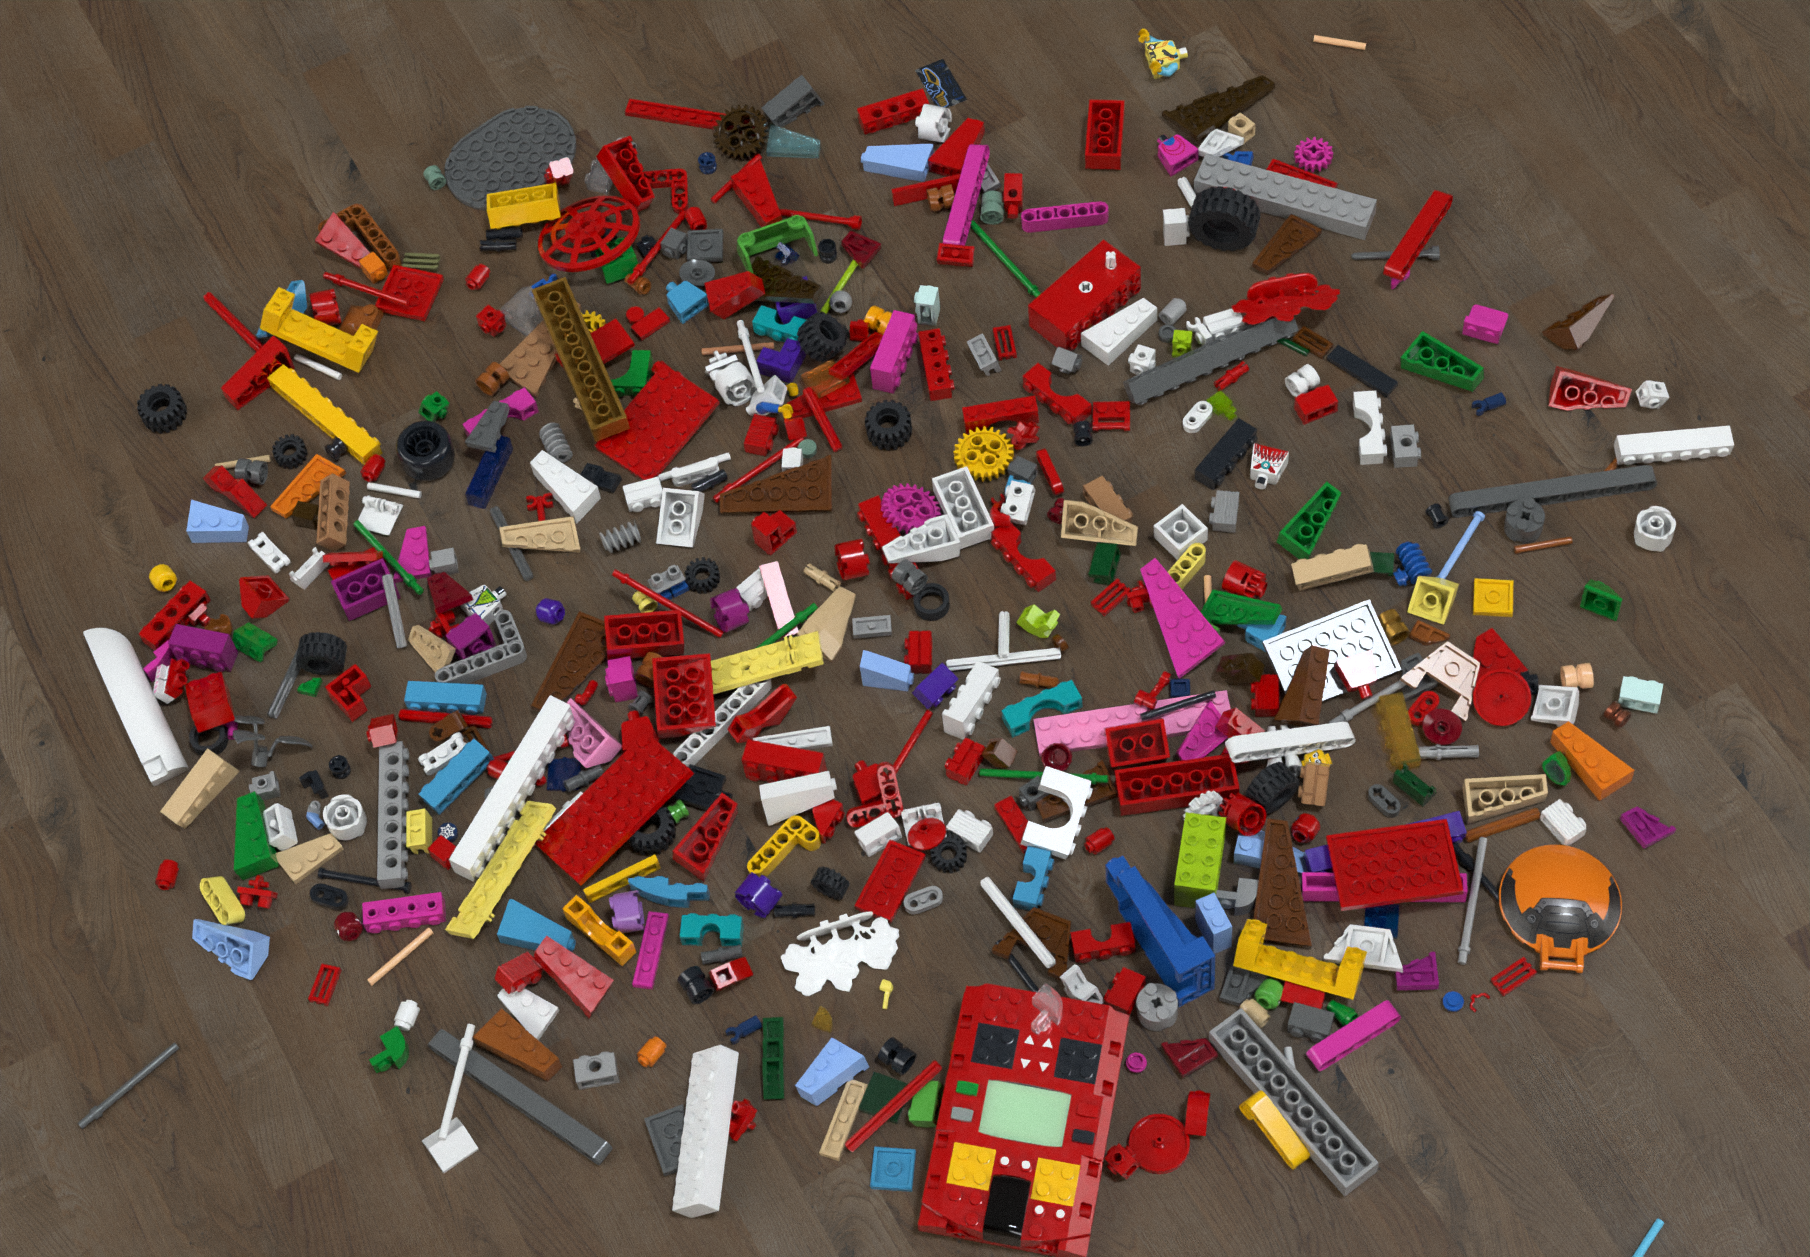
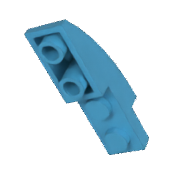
M663 876L628 878L631 891L638 890L641 897L657 904L689 908L690 901H709L710 899L708 885L702 883H695L693 885L675 883L670 885L669 879Z

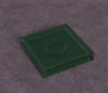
M874 1072L859 1105V1111L874 1116L908 1083ZM906 1103L887 1121L898 1124Z

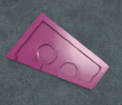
M425 526L407 529L398 563L416 579L431 577L427 529ZM395 570L394 583L403 582V578Z
M1208 701L1177 750L1176 754L1181 761L1204 758L1228 738L1215 728L1221 714L1211 701Z

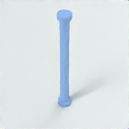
M1475 511L1473 520L1437 578L1445 579L1480 521L1485 519V515L1482 512Z

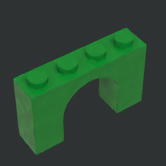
M633 350L630 368L627 373L620 378L611 379L618 397H636L648 383L653 363L651 350Z

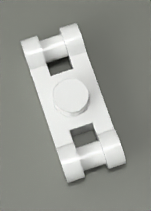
M710 457L701 464H693L683 469L673 468L671 470L673 484L680 487L705 478V475L710 476L718 472L717 459Z
M264 532L259 533L256 539H251L247 542L248 546L275 574L281 571L280 568L284 565L287 566L291 563L289 558L268 539ZM261 543L265 544L261 548L258 547Z
M460 732L453 734L451 739L429 753L419 756L418 761L421 765H424L426 775H433L447 766L449 761L463 750L467 743H464V738Z

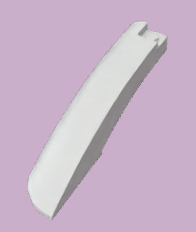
M93 628L83 631L114 705L152 785H159L188 771L189 767L161 707L153 695L152 687L131 643L121 633L112 629Z

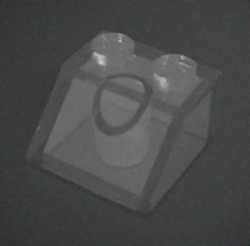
M531 286L521 288L499 309L505 315L504 319L508 324L525 336H528L543 321Z

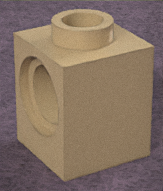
M1239 113L1228 121V133L1244 137L1245 144L1255 135V123L1242 113Z

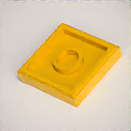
M1474 578L1473 615L1512 617L1514 580Z

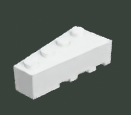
M1145 298L1140 299L1082 332L1081 346L1109 366L1157 321V307Z
M542 450L530 462L533 474L552 493L555 500L563 506V509L571 517H574L576 524L601 499L596 485Z
M979 661L976 662L966 677V685H961L958 689L957 699L952 698L949 702V710L945 709L942 713L945 733L962 740L965 737L967 738L968 735H972L976 720L980 719L983 715V707L990 702L993 689L997 688L1000 684L999 669Z

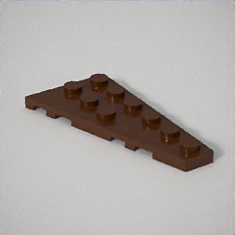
M580 611L578 612L531 704V709L540 712L550 695L564 702L607 660L603 620Z

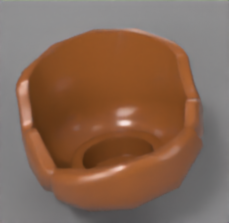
M220 614L219 619L211 618L205 630L226 633L231 636L233 627L229 617Z

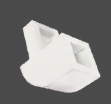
M1074 964L1060 976L1065 986L1064 991L1069 998L1099 1004L1105 1002L1098 988L1086 980L1079 966Z

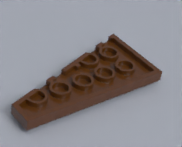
M832 455L774 474L763 480H757L749 485L721 493L720 513L778 512L779 510L782 512L832 511Z
M1267 818L1254 919L1267 924L1264 941L1312 947L1288 821Z

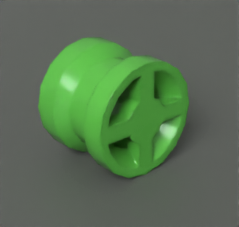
M680 799L676 801L675 805L667 807L675 824L679 823L680 819L690 816Z

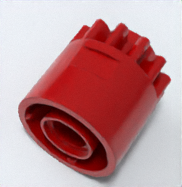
M1235 560L1225 574L1222 590L1253 599L1262 598L1268 585L1265 582L1267 574Z
M1239 792L1236 795L1230 793L1229 799L1224 797V804L1219 805L1222 811H1219L1218 814L1226 818V824L1244 836H1253L1263 828L1266 822V811L1263 806Z

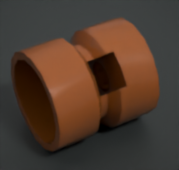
M951 184L941 186L939 190L937 188L926 190L931 212L939 211L942 207L946 209L952 208L954 192Z
M492 362L485 369V372L478 376L475 382L485 394L493 396L510 376L504 367L496 362Z
M653 652L646 653L642 665L639 666L634 676L639 683L646 687L654 688L652 658L662 657L661 655Z

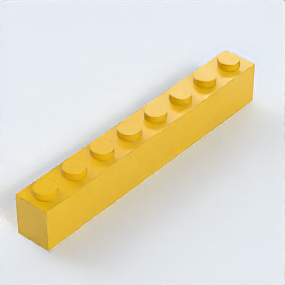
M283 364L267 377L272 389L332 439L335 437L339 438L346 445L347 452L363 465L373 454H382L381 443L377 438L370 437L365 428L358 427L353 418L346 417L341 408L334 407L329 398L322 397L319 390L315 387H310L305 378L298 377L293 368H288Z

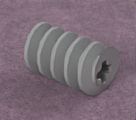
M558 423L546 424L539 432L545 450L561 463L570 460L573 453L562 429L559 428L560 425Z
M635 521L634 526L627 522V528L620 525V531L614 527L613 534L609 530H606V536L601 532L599 533L605 551L608 550L610 553H613V547L619 551L620 544L624 548H627V542L633 546L634 539L641 543V537Z

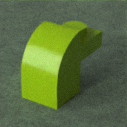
M1033 604L1024 609L1016 623L1037 637L1048 638L1052 630L1057 626V619L1060 614L1056 610L1044 613Z

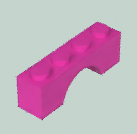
M525 387L499 401L507 403L510 407L507 418L514 417L524 421L539 412L536 401ZM487 409L462 424L468 437Z

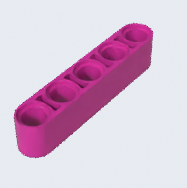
M1101 201L1026 209L1021 214L1022 229L1028 233L1104 225L1109 219L1108 205Z
M1386 1000L1311 1047L1306 1055L1318 1071H1323L1399 1022L1401 1016L1390 1001Z

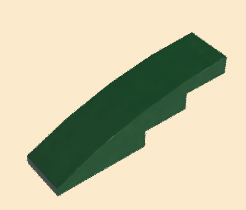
M784 1017L763 1018L762 1064L764 1100L785 1099Z

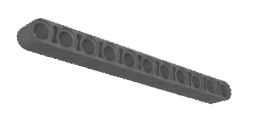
M1643 465L1458 492L1450 495L1448 501L1452 516L1460 518L1473 516L1475 511H1480L1483 514L1507 511V508L1513 502L1526 498H1532L1540 506L1646 491L1655 488L1657 481L1653 467Z
M440 1029L427 1046L455 1067L457 1066L461 1051L459 1047L461 1041L445 1030ZM473 1049L469 1051L463 1073L595 1164L601 1165L612 1151V1146L594 1132Z

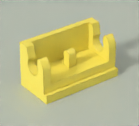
M426 809L407 811L406 847L410 848L414 854H418L419 849L424 850L428 854L427 848L432 844V817Z

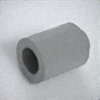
M1173 298L1159 313L1161 321L1166 325H1173L1187 311L1186 303L1182 299Z

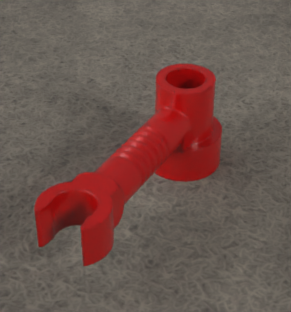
M1164 671L1150 693L1140 689L1134 699V704L1153 710L1158 701L1155 698L1169 684V678L1172 674Z

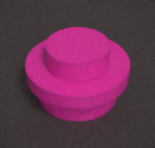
M1132 1053L1126 1059V1066L1129 1071L1140 1073L1145 1070L1147 1060L1141 1053Z

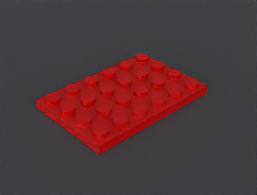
M663 364L625 408L624 412L630 429L599 440L594 446L598 451L642 481L658 477L720 402Z
M1447 819L1326 835L1341 911L1463 895L1464 890Z

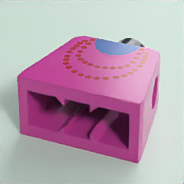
M1163 134L1158 138L1157 142L1160 144L1158 146V158L1171 177L1198 161V148L1182 136L1175 135L1169 139Z

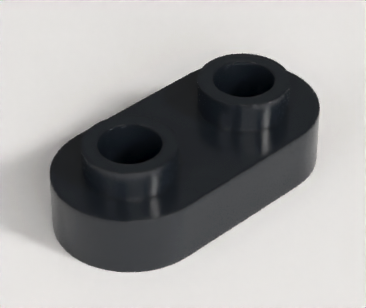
M319 883L310 890V897L315 904L334 910L344 909L348 905L349 898L342 889Z

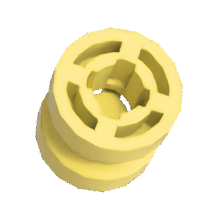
M639 591L635 592L632 597L635 604L639 605L641 613L653 612L658 606L657 601Z

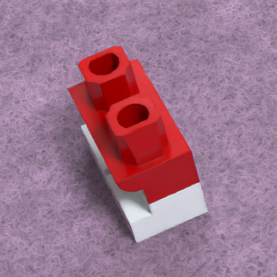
M171 658L170 665L165 666L161 664L158 666L153 695L167 704L180 696L183 692V686L187 683L185 674L189 669V662L183 659L176 661Z

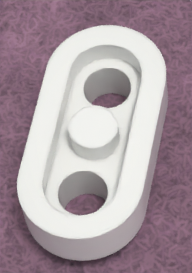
M1207 401L1196 403L1183 418L1184 430L1188 433L1198 432L1212 416V405Z

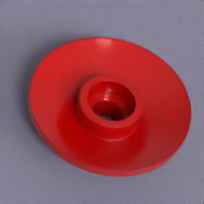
M937 818L922 819L910 828L907 837L908 842L917 850L932 849L944 840L946 827Z

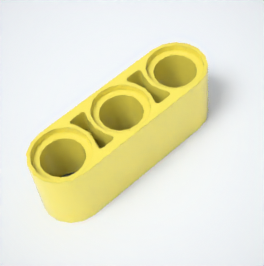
M1201 543L1190 545L1168 571L1173 580L1178 581L1176 583L1181 589L1187 585L1204 565L1206 559L1205 546Z
M222 876L203 878L200 882V891L222 925L242 923L245 919V911L226 880Z

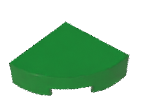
M312 678V680L302 683L297 691L300 694L316 697L323 680L322 678Z

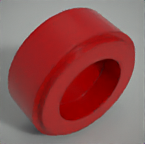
M637 306L629 308L626 312L627 321L630 324H635L645 317L643 309Z

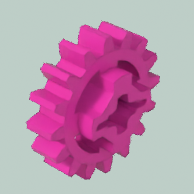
M1313 137V140L1306 138V142L1301 140L1300 145H1296V150L1294 151L1295 163H1299V168L1304 166L1305 171L1311 169L1312 173H1314L1315 169L1321 172L1322 167L1327 169V165L1331 164L1333 159L1332 146H1328L1329 142L1323 143V138L1316 140V137Z

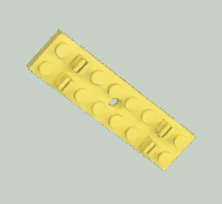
M818 631L794 638L790 635L789 639L786 636L784 641L712 660L713 694L802 671L801 668L806 666L812 668L823 665L821 640Z
M533 801L526 802L519 813L522 815L519 821L515 820L483 873L458 909L459 915L457 918L453 917L445 930L449 934L474 939L479 934L484 922L492 921L491 918L495 916L492 913L493 908L501 899L507 886L510 885L512 878L522 866L526 856L531 852L536 840L542 841L543 837L546 836L543 832L544 828L556 810L552 804Z

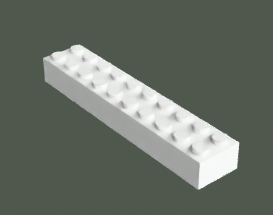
M551 695L549 696L449 858L455 873L474 883L481 876L487 861L490 862L495 854V848L504 840V833L515 821L516 812L522 810L526 797L530 796L535 789L534 784L537 779H541L544 775L545 766L553 760L556 748L563 744L564 735L567 730L570 731L575 721L569 704Z

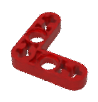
M684 169L643 172L644 176L648 178L651 189L672 187V206L675 213L679 214L682 210L687 211L689 209L688 177ZM662 176L667 178L665 181H658V178ZM678 189H684V190H685V191H684L683 193H681V194H677V193H676V190H678ZM679 200H682L681 207H679Z
M881 762L876 768L883 800L849 809L846 819L850 826H865L887 812L892 818L901 815L903 805L896 774L891 763ZM883 768L890 770L888 771L889 780H885L884 774L881 773ZM886 786H894L895 791L892 794H886L884 792ZM891 799H894L896 811L890 809L892 808ZM873 808L880 810V814L876 817L869 815L870 810ZM863 811H865L867 819L864 818ZM853 814L859 816L857 821H854Z

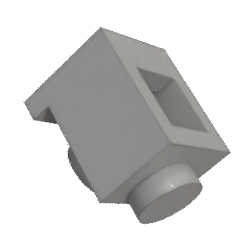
M271 771L270 774L252 778V784H249L250 793L255 791L262 800L281 796L278 778L274 771Z

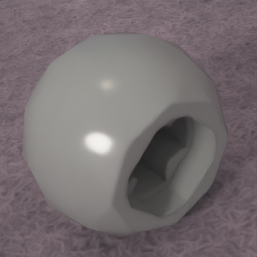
M843 290L836 291L830 297V306L835 312L845 313L852 306V298L848 292Z

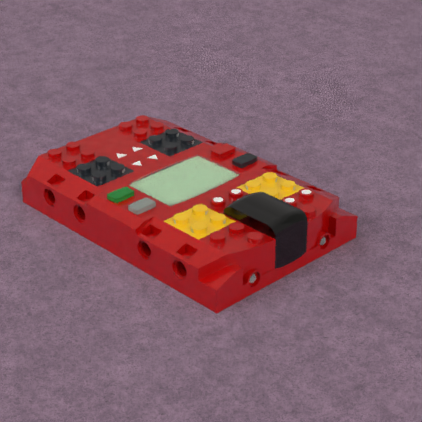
M988 983L981 986H966L922 1197L918 1231L1054 1257H1087L1130 1015L1115 1011L1110 1005Z

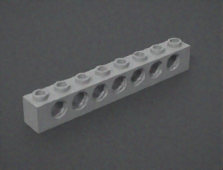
M403 741L379 746L377 881L381 889L404 887L405 879H408V870L405 867V862H408V852L405 850L406 810H409L408 799H406V793H409V785L406 782V777L409 776V767L406 765V760H409V750L405 748Z

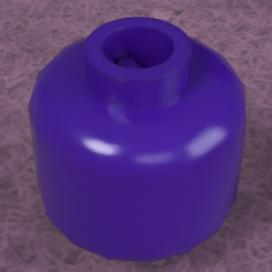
M545 598L537 605L536 613L541 622L557 624L564 618L565 609L560 601Z

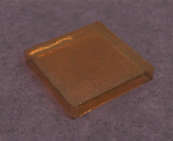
M832 359L800 375L802 381L813 389L818 398L850 382L849 377L841 380L829 375L828 369L835 364Z

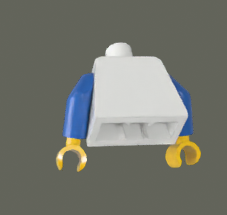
M774 375L763 384L764 392L759 393L756 390L753 393L750 405L746 407V411L750 416H754L756 413L766 416L769 413L778 414L782 412L784 418H791V413H793L792 406L790 404L783 405L787 390L790 396L798 395V386L796 383L785 385Z

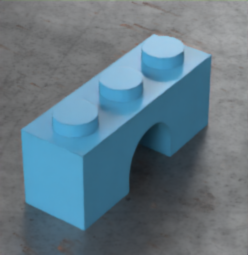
M1031 846L1027 847L1023 860V872L1030 873L1035 878L1027 883L1017 881L1013 895L1014 908L1030 911L1033 907L1038 908V906H1042L1044 901V894L1042 892L1044 888L1048 887L1049 876L1047 874L1049 870L1052 871L1054 859L1051 857L1050 850Z

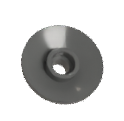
M695 259L684 263L679 270V275L682 281H688L694 286H704L705 282L714 279L715 269L709 262Z

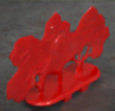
M1290 273L1284 277L1276 278L1274 276L1269 277L1268 280L1254 283L1247 292L1248 300H1239L1236 305L1231 307L1234 312L1246 313L1241 321L1250 325L1265 322L1271 316L1276 317L1279 321L1290 322L1295 315L1301 312V307L1327 310L1338 300L1337 295L1340 294V289H1332L1327 284L1318 286L1317 278L1310 273Z

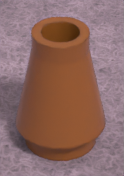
M631 274L625 277V283L638 294L645 295L650 291L651 282L648 278L639 276L633 284H629L627 279Z

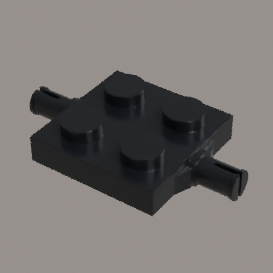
M692 764L688 768L694 774L677 790L675 795V801L680 799L682 803L706 811L721 793L730 799L733 796L732 793L722 791L726 775Z

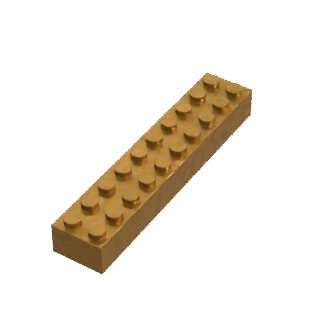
M566 277L532 289L537 307L595 442L630 429L626 414Z

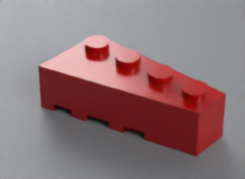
M630 135L604 145L596 158L622 197L633 204L637 212L647 209L655 196L648 178L644 176V168L642 163L640 164L638 161V153L636 148H633L631 143L633 140Z

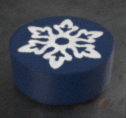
M444 823L438 829V836L442 835L452 843L458 837V830L454 824Z

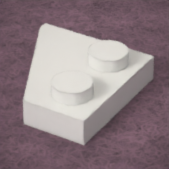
M1215 129L1210 132L1198 148V155L1205 157V154L1220 157L1243 145L1244 137Z

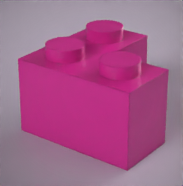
M630 656L608 660V668L605 669V680L609 694L614 696L615 703L636 699L638 695Z

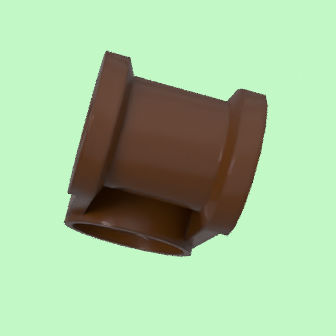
M456 710L434 724L429 730V735L433 740L441 741L462 731L468 725L460 711ZM436 728L443 729L442 737L440 735L436 736Z

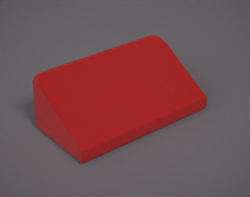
M939 243L937 262L944 265L973 267L975 246Z

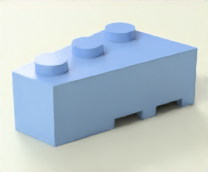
M191 500L186 532L192 543L247 542L249 525L243 514Z
M831 1038L795 1087L802 1098L818 1106L838 1091L837 1088L845 1082L853 1080V1077L860 1071L867 1070L869 1065L864 1055Z

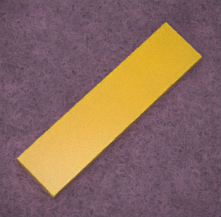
M653 855L583 889L588 902L592 903L629 885L628 878L645 877L661 868L656 855Z

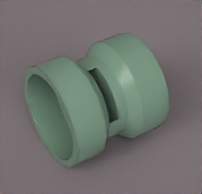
M432 165L425 169L423 175L431 189L438 190L446 184V179L441 174L438 166Z

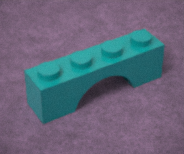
M1072 680L1064 681L1054 688L1041 691L1038 695L1026 697L1015 705L1006 706L1001 710L1002 720L1013 738L1030 730V721L1038 711L1056 709L1063 714H1068L1083 707L1082 697Z

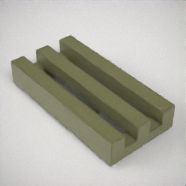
M404 254L403 267L427 272H438L439 254Z

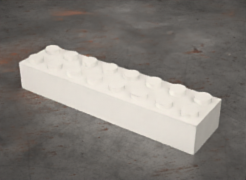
M722 1045L693 1053L691 1061V1074L672 1211L689 1218L719 1211L739 1055L738 1052Z

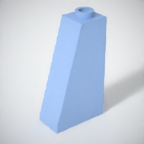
M933 144L867 146L865 153H862L861 163H863L864 171L925 182L929 171L928 159L934 153Z

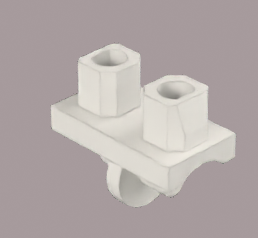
M717 350L714 351V357L709 359L711 365L705 367L707 377L710 376L715 383L716 372L738 362L736 355L727 358L726 353L719 355Z

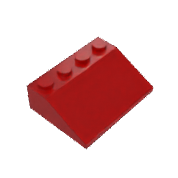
M710 653L652 658L658 739L680 737L716 727Z

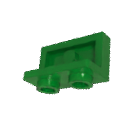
M248 622L234 630L232 641L237 650L258 662H262L264 652L275 647L278 639Z

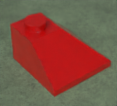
M269 575L240 577L239 579L241 604L252 619L266 618L289 601L286 594Z

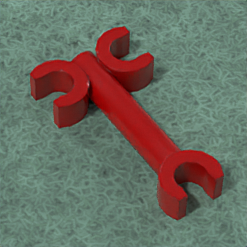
M546 493L538 497L531 495L526 497L527 503L533 502V504L527 505L528 511L537 509L538 521L546 520L544 507L548 509L554 507L553 501L547 502V500L553 499L552 493Z

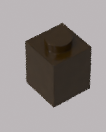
M298 501L291 516L295 525L316 530L318 526L319 505Z

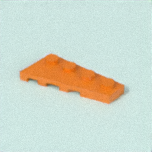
M316 454L270 506L271 510L284 518H288L292 515L298 501L308 503L320 494V481L332 473L343 477L346 474L345 470Z

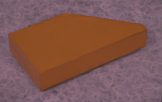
M1417 620L1409 634V638L1428 646L1448 641L1450 634Z

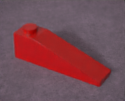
M1556 366L1550 385L1548 406L1566 411L1573 409L1626 407L1632 389L1578 371Z

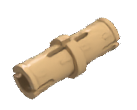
M811 563L807 565L809 568L805 567L804 569L805 575L813 578L817 584L824 585L833 592L836 590L835 587L838 588L841 585V582L829 576L828 572L825 570L821 571Z

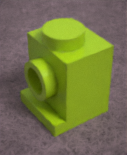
M1174 330L1172 357L1176 358L1192 350V331Z

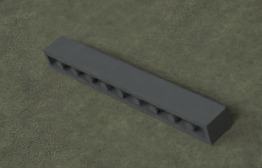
M1271 316L1265 322L1247 325L1125 380L1123 385L1131 403L1137 405L1144 404L1150 397L1162 396L1164 391L1177 389L1181 383H1189L1195 381L1196 377L1201 374L1208 375L1212 373L1214 368L1226 367L1234 359L1238 361L1245 358V354L1259 352L1261 347L1274 345L1281 338H1290L1294 335V332L1298 331L1294 318L1290 322L1279 321L1276 317Z

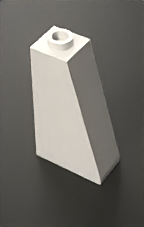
M829 771L759 785L768 826L834 799L833 790H837L835 778L830 777Z

